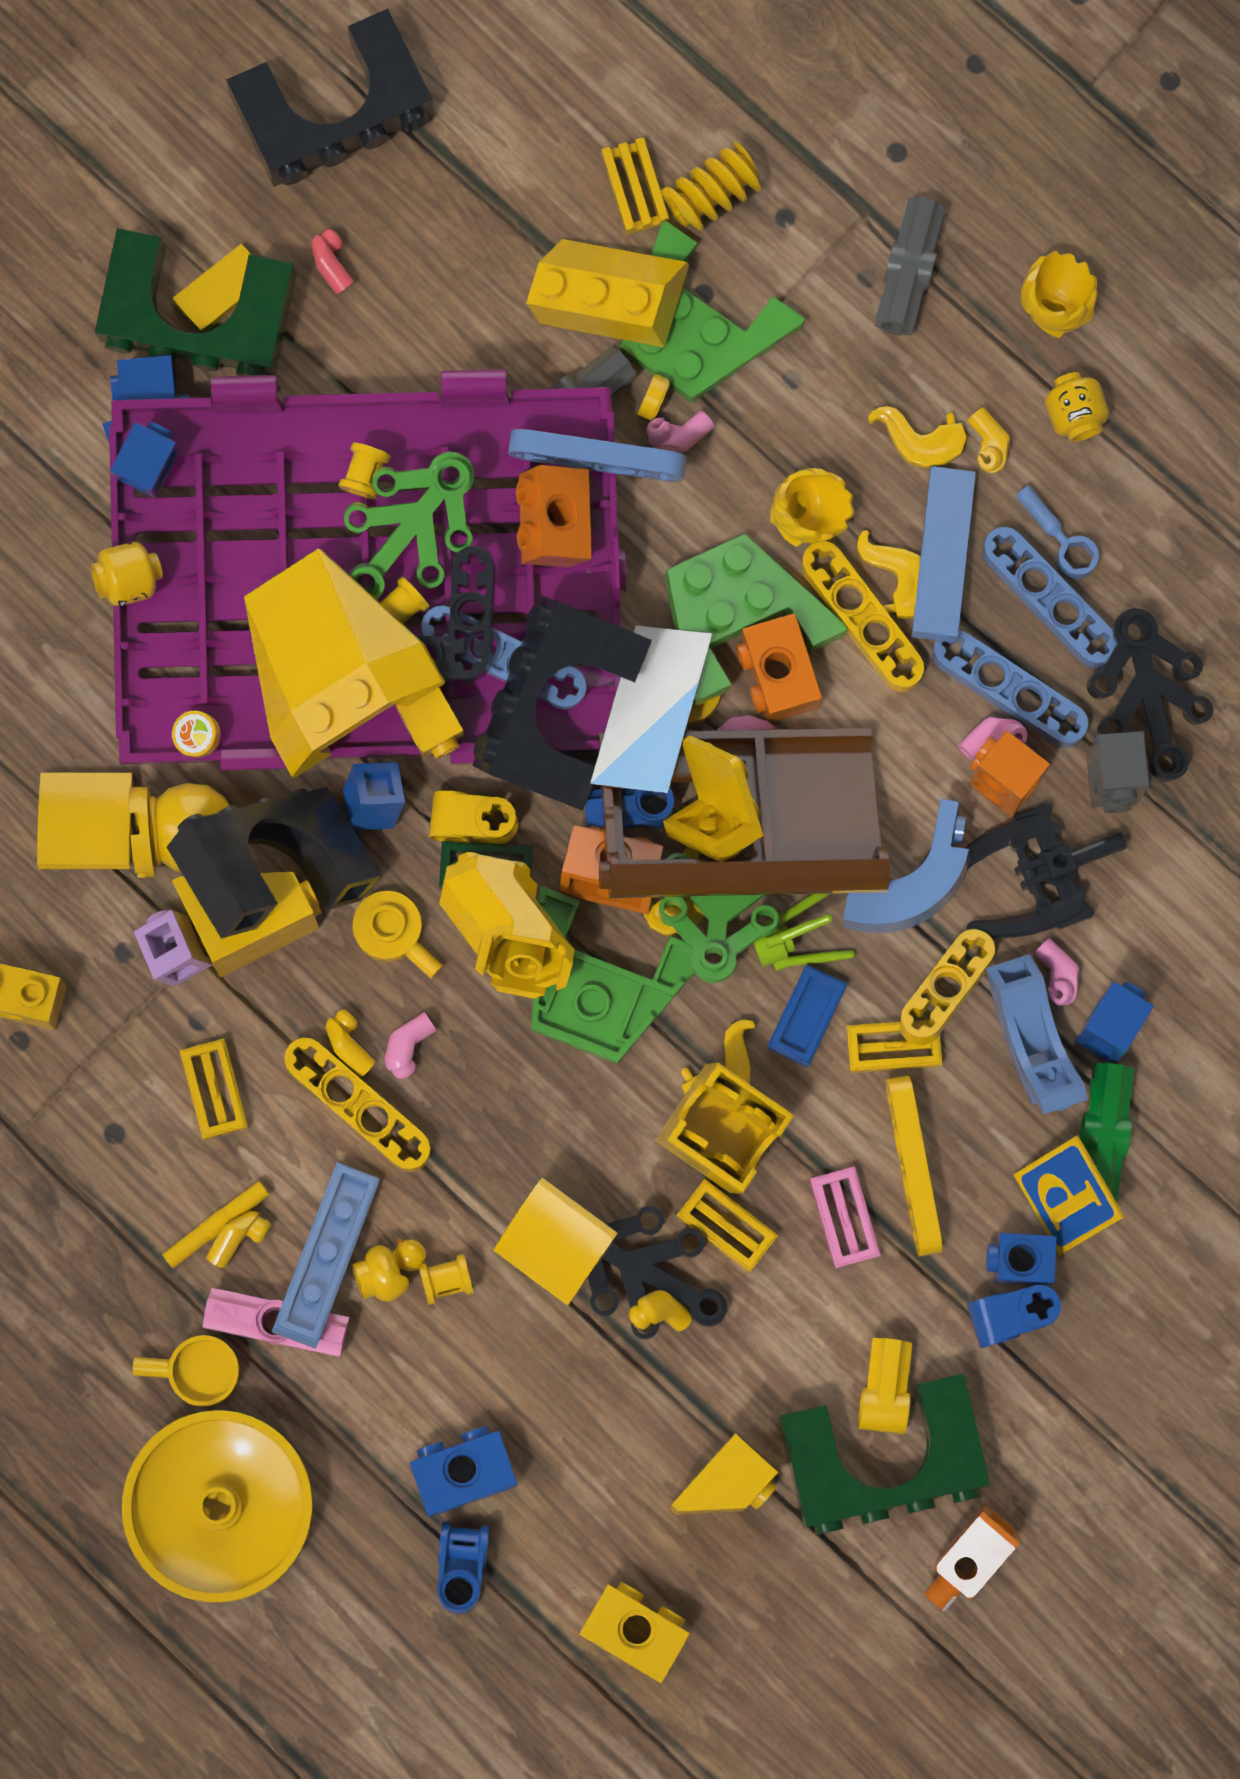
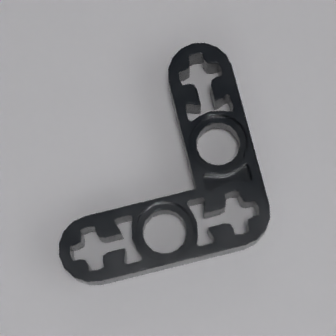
M465 547L454 557L451 579L449 637L415 635L424 645L431 646L436 651L435 665L444 681H477L483 678L490 670L492 662L496 567L490 554L481 547ZM472 557H478L479 562L486 566V571L478 572L476 583L479 590L486 588V595L472 591L460 594L461 587L470 589V575L466 571H462L463 565H469ZM467 602H479L484 607V618L476 626H466L460 621V609ZM459 632L470 636L484 634L483 641L474 638V653L482 657L481 663L473 664L472 671L467 672L465 666L457 662L458 656H465L467 653V640L465 638L458 640Z

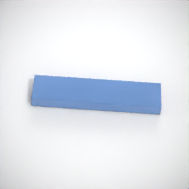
M931 466L911 637L957 642L976 472Z
M339 1162L336 1163L273 1326V1333L316 1349L380 1178Z

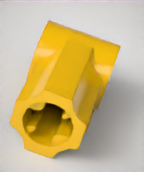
M889 1338L871 1339L866 1387L862 1388L858 1429L905 1435L910 1407V1393L907 1392L912 1356L911 1342Z

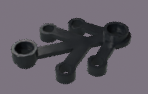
M1139 608L1128 609L1116 618L1113 624V637L1116 641V646L1101 671L1089 677L1087 691L1093 698L1098 700L1106 699L1113 695L1117 689L1116 678L1130 657H1132L1136 674L1112 714L1099 722L1097 733L1098 735L1108 734L1106 731L1108 721L1115 722L1118 725L1119 733H1127V724L1142 701L1154 749L1148 762L1150 772L1156 779L1170 782L1186 773L1189 759L1186 751L1181 746L1172 743L1162 698L1181 709L1184 719L1192 725H1200L1207 722L1213 715V705L1206 697H1196L1156 671L1151 653L1171 664L1174 676L1181 681H1190L1200 675L1203 669L1201 658L1195 653L1182 651L1158 635L1157 622L1149 612ZM1130 624L1139 627L1141 636L1138 640L1132 639L1129 636L1128 626ZM1183 659H1188L1192 662L1194 666L1192 674H1186L1182 671L1181 662ZM1098 677H1102L1108 682L1109 688L1106 693H1102L1096 688L1095 682ZM1193 703H1198L1204 708V716L1202 718H1197L1193 715L1191 711ZM1162 756H1166L1171 760L1172 769L1170 772H1165L1161 769L1159 760Z
M646 1206L635 1216L610 1222L606 1225L618 1233L613 1240L616 1241L640 1232L648 1236L655 1235L662 1229L664 1217L658 1208ZM654 1213L659 1220L657 1227L654 1229L644 1228L640 1221L644 1214ZM686 1229L679 1234L678 1238L629 1252L611 1243L602 1257L606 1262L619 1268L630 1308L638 1305V1300L646 1295L643 1286L644 1282L657 1290L669 1293L678 1302L689 1307L692 1319L702 1327L718 1325L727 1313L726 1299L719 1291L709 1288L698 1291L653 1266V1264L681 1256L686 1258L699 1256L703 1251L705 1241L703 1235L695 1229ZM687 1235L695 1236L699 1241V1248L694 1252L685 1251L681 1245L682 1239ZM601 1259L588 1276L592 1292L590 1306L596 1315L608 1317L617 1310L618 1297L613 1290L608 1288ZM600 1294L611 1296L613 1299L612 1308L607 1311L599 1310L595 1305L597 1296ZM707 1298L713 1299L718 1306L717 1312L711 1316L704 1315L700 1310L701 1301ZM631 1322L633 1334L642 1340L653 1338L659 1329V1323L654 1324L652 1332L643 1334Z

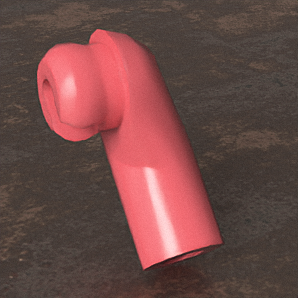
M326 229L320 236L316 234L313 237L311 248L317 270L337 295L354 283V281L333 254L342 248L343 242L333 229Z

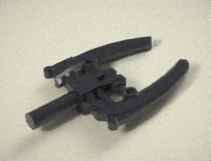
M1045 803L1040 807L1013 816L1014 820L995 827L978 837L964 848L969 849L970 856L967 870L989 855L1010 846L1011 850L1016 852L1019 858L1017 861L1019 866L1014 868L1016 876L1023 875L1025 881L1020 883L1022 891L1029 890L1030 894L1034 895L1036 910L1019 916L971 921L968 923L966 931L971 929L981 930L993 939L1016 938L1035 935L1054 928L1060 930L1084 920L1092 919L1094 915L1093 909L1086 908L1083 902L1086 895L1084 886L1081 885L1078 888L1074 879L1077 874V867L1127 849L1122 833H1116L1070 851L1068 844H1060L1057 835H1062L1059 824L1050 820L1049 815L1052 808L1050 804ZM1036 838L1041 851L1036 860H1033L1032 856H1028L1025 848L1026 841ZM1048 883L1055 886L1060 900L1051 903L1048 898H1045L1043 884Z

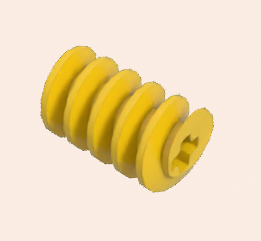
M735 140L733 142L734 151L726 147L719 151V161L712 157L704 161L705 171L699 167H694L689 172L690 181L685 177H679L675 181L676 191L667 186L661 190L667 207L683 227L690 224L699 232L702 231L704 227L700 216L705 214L713 222L717 221L718 215L715 206L718 204L726 211H732L733 207L730 196L734 195L742 202H745L747 196L744 186L747 184L757 193L762 190L758 170L747 151L738 141Z

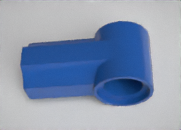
M620 787L623 829L634 827L660 829L665 827L663 821L675 814V800L670 788L668 793ZM601 789L591 790L586 801L587 828L595 826L604 829ZM652 795L661 796L667 801L665 810L656 815L648 814L642 809L644 800Z

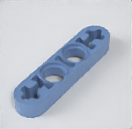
M526 429L512 430L508 447V455L521 460L669 482L684 480L687 461L685 455L668 450Z
M999 527L991 531L986 537L982 549L983 559L988 567L1082 664L1094 669L1102 668L1116 646L1113 630L1020 533L1009 527ZM996 540L1000 544H1005L1007 541L1012 543L1013 546L1010 554L1018 563L1023 556L1028 559L1020 565L1015 575L1009 572L1013 568L1014 562L1007 555L1003 554L999 558L994 555ZM1031 570L1041 572L1047 581L1046 588L1037 593L1029 592L1022 584L1023 574ZM1065 602L1073 605L1078 613L1076 622L1071 625H1063L1057 622L1053 616V608L1057 604ZM1085 620L1091 624L1087 627L1085 633L1094 641L1100 638L1106 641V645L1103 648L1106 653L1104 656L1098 651L1093 655L1088 653L1087 648L1090 642L1082 633H1080L1077 640L1071 636L1081 628Z
M444 605L435 606L428 610L421 624L423 636L435 635V629L430 623L432 620L440 622L444 616L450 618V607ZM459 613L460 621L464 625L476 626L480 623V621L470 616ZM493 628V639L497 644V650L492 657L490 670L487 674L506 683L510 673L508 669L509 660L514 650L521 646L522 642ZM481 635L465 636L467 640V653L465 656H458V660L472 667L475 663H481V660L475 658L470 652L471 642L474 638ZM565 667L551 677L561 682L567 676L574 679L573 687L578 690L577 695L568 694L564 700L557 697L558 689L546 682L545 690L540 691L538 699L563 710L573 709L585 697V678L574 667Z
M960 629L958 631L957 642L962 645L960 653L970 661L974 652L981 656L975 661L970 675L963 671L968 662L958 656H955L951 661L944 657L946 649L942 645L945 643L951 646L954 644L953 642L935 641L932 649V658L940 670L1040 736L1061 748L1073 747L1084 738L1088 729V718L1078 705ZM987 664L998 666L1002 670L1004 680L999 686L987 687L980 682L978 677L979 669ZM1025 689L1036 691L1041 698V707L1034 712L1023 711L1016 702L1017 694ZM1050 702L1057 706L1052 712L1054 716L1060 720H1065L1068 716H1071L1076 720L1073 727L1078 731L1077 734L1069 731L1065 736L1058 732L1060 728L1059 722L1050 716L1046 724L1039 721L1045 715Z

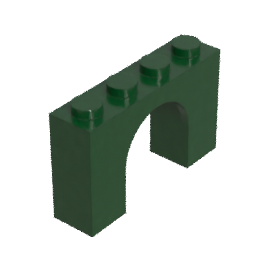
M117 228L94 332L101 342H105L104 348L123 354H131L132 348L149 351L148 357L171 355L173 363L176 357L193 360L192 366L208 371H218L219 366L237 369L236 374L238 376L276 375L297 276L293 263L249 254L239 301L230 318L214 330L198 334L185 333L165 323L161 319L157 308V290L167 248L160 236Z
M964 1373L919 1383L914 1387L926 1435L925 1457L919 1470L909 1481L893 1488L871 1487L859 1482L848 1473L841 1463L837 1452L826 1405L780 1415L778 1417L803 1528L814 1526L816 1535L844 1529L843 1519L860 1516L863 1525L889 1519L888 1509L906 1505L908 1514L936 1508L934 1499L952 1495L954 1503L980 1498L979 1488L991 1484Z

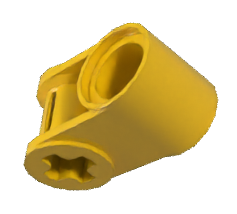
M435 791L433 793L429 830L430 839L440 842L506 844L516 836L519 828L518 818L512 804L506 799L471 795L457 791ZM495 812H502L504 819L508 823H500L499 830L493 831L486 819H494Z

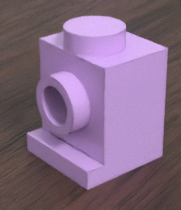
M162 910L151 915L147 919L146 925L134 931L153 979L175 987L212 966L209 957L203 953L187 915L174 910ZM176 942L178 946L173 948V945Z

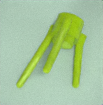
M811 894L779 915L777 931L773 935L761 937L753 943L762 967L773 964L777 972L790 966L832 962L855 957L853 950L788 956L787 954L795 951L793 938L832 922L833 917L831 914H826L790 929L783 924L829 894ZM768 920L759 925L769 926L773 923V920Z

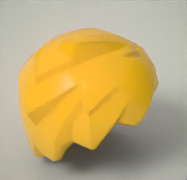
M1053 251L1047 256L1042 255L1031 266L1024 278L1020 293L1021 305L1042 330L1053 337L1060 338L1064 333L1071 332L1090 322L1095 316L1094 306L1098 293L1097 277L1090 275L1087 262L1077 263L1072 253L1059 254L1057 251Z
M817 468L799 470L788 475L775 490L770 522L777 527L784 539L795 547L803 543H820L832 539L848 528L846 521L854 515L852 505L853 494L845 488V481L831 472Z

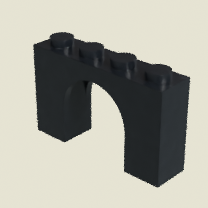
M388 8L348 26L350 45L369 81L370 89L362 107L354 115L341 122L318 124L297 115L287 104L267 62L226 79L230 98L273 187L282 183L285 185L295 184L303 180L309 171L320 166H336L345 161L349 156L348 154L363 147L365 149L379 147L389 139L390 135L404 129L407 132L417 130L427 124L429 118L434 116L433 99Z
M541 595L539 602L528 613L526 619L527 631L522 644L514 650L509 660L508 669L510 673L504 688L498 691L491 705L492 717L487 730L476 741L474 747L475 759L472 766L489 775L583 811L593 784L590 783L595 765L552 748L545 742L540 735L535 718L538 695L544 684L553 674L565 667L578 664L591 665L635 683L652 640Z
M327 787L311 791L302 788L286 797L274 800L272 797H265L253 805L238 808L237 805H231L212 815L202 816V814H194L178 825L177 834L166 847L221 939L257 929L278 904L250 856L248 844L268 845L289 856L301 868L326 910L361 901L382 876Z

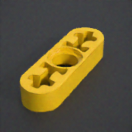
M977 929L962 932L905 1005L900 1019V1031L907 1041L915 1045H927L936 1040L986 974V968L991 967L995 954L994 942L987 933ZM976 945L981 947L982 958L978 956L973 957L967 965L966 972L960 968L965 958L966 948L971 950ZM942 977H951L959 983L961 990L954 997H943L935 990V982ZM930 1002L935 1007L930 1015L928 1024L931 1028L923 1025L919 1030L913 1027L914 1018L912 1015L916 1018L922 1017L928 1009Z

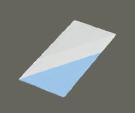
M635 626L634 633L651 639L652 642L636 682L620 678L590 784L668 793L712 634Z

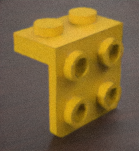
M690 735L683 739L681 744L699 799L667 818L663 823L668 837L717 862H723L736 857L742 849L764 836L758 819L760 817V809L751 796L746 780L748 778V770L744 762L738 756L727 753L709 742H704Z

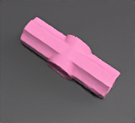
M211 1288L205 1308L203 1328L261 1340L272 1345H284L341 1358L350 1318L329 1313L315 1349L281 1335L268 1334L265 1331L264 1320L266 1316L272 1311L280 1310L283 1301L268 1300Z

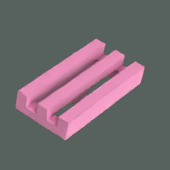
M855 1166L811 1178L809 1181L834 1268L839 1269L847 1265L861 1263L865 1260L879 1258L881 1255ZM844 1179L848 1180L867 1250L860 1252L839 1182ZM826 1184H830L849 1250V1255L842 1256L822 1187Z

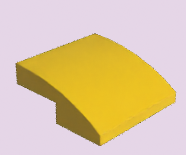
M40 773L37 831L38 869H130L132 849L130 835L133 834L131 823L132 813H129L128 794L129 788H132L134 785L132 773Z
M541 1178L493 1251L568 1306L618 1233L544 1178Z

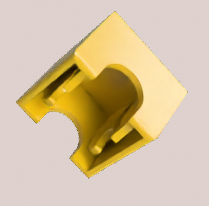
M719 1062L704 1065L655 1139V1142L729 1193H744L757 1173L755 1167L768 1146L777 1137H781L795 1115Z

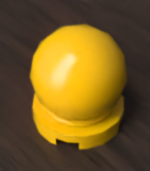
M191 783L168 788L157 799L151 796L149 786L129 788V813H134L136 831H140V834L130 835L134 869L137 878L156 877L157 866H160L162 863L174 871L181 872L166 848L177 834L178 825L194 814L207 816L218 813L230 806L226 798L208 785Z

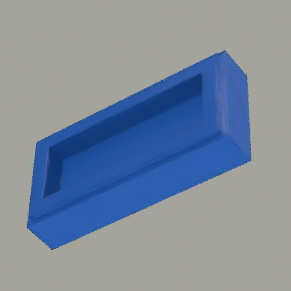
M805 965L766 1049L808 1068L847 987V983L809 965Z

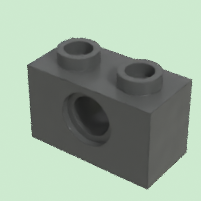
M1144 731L1097 735L1086 754L1091 808L1104 807L1105 813L1130 811L1132 809L1131 805L1137 804L1149 787Z

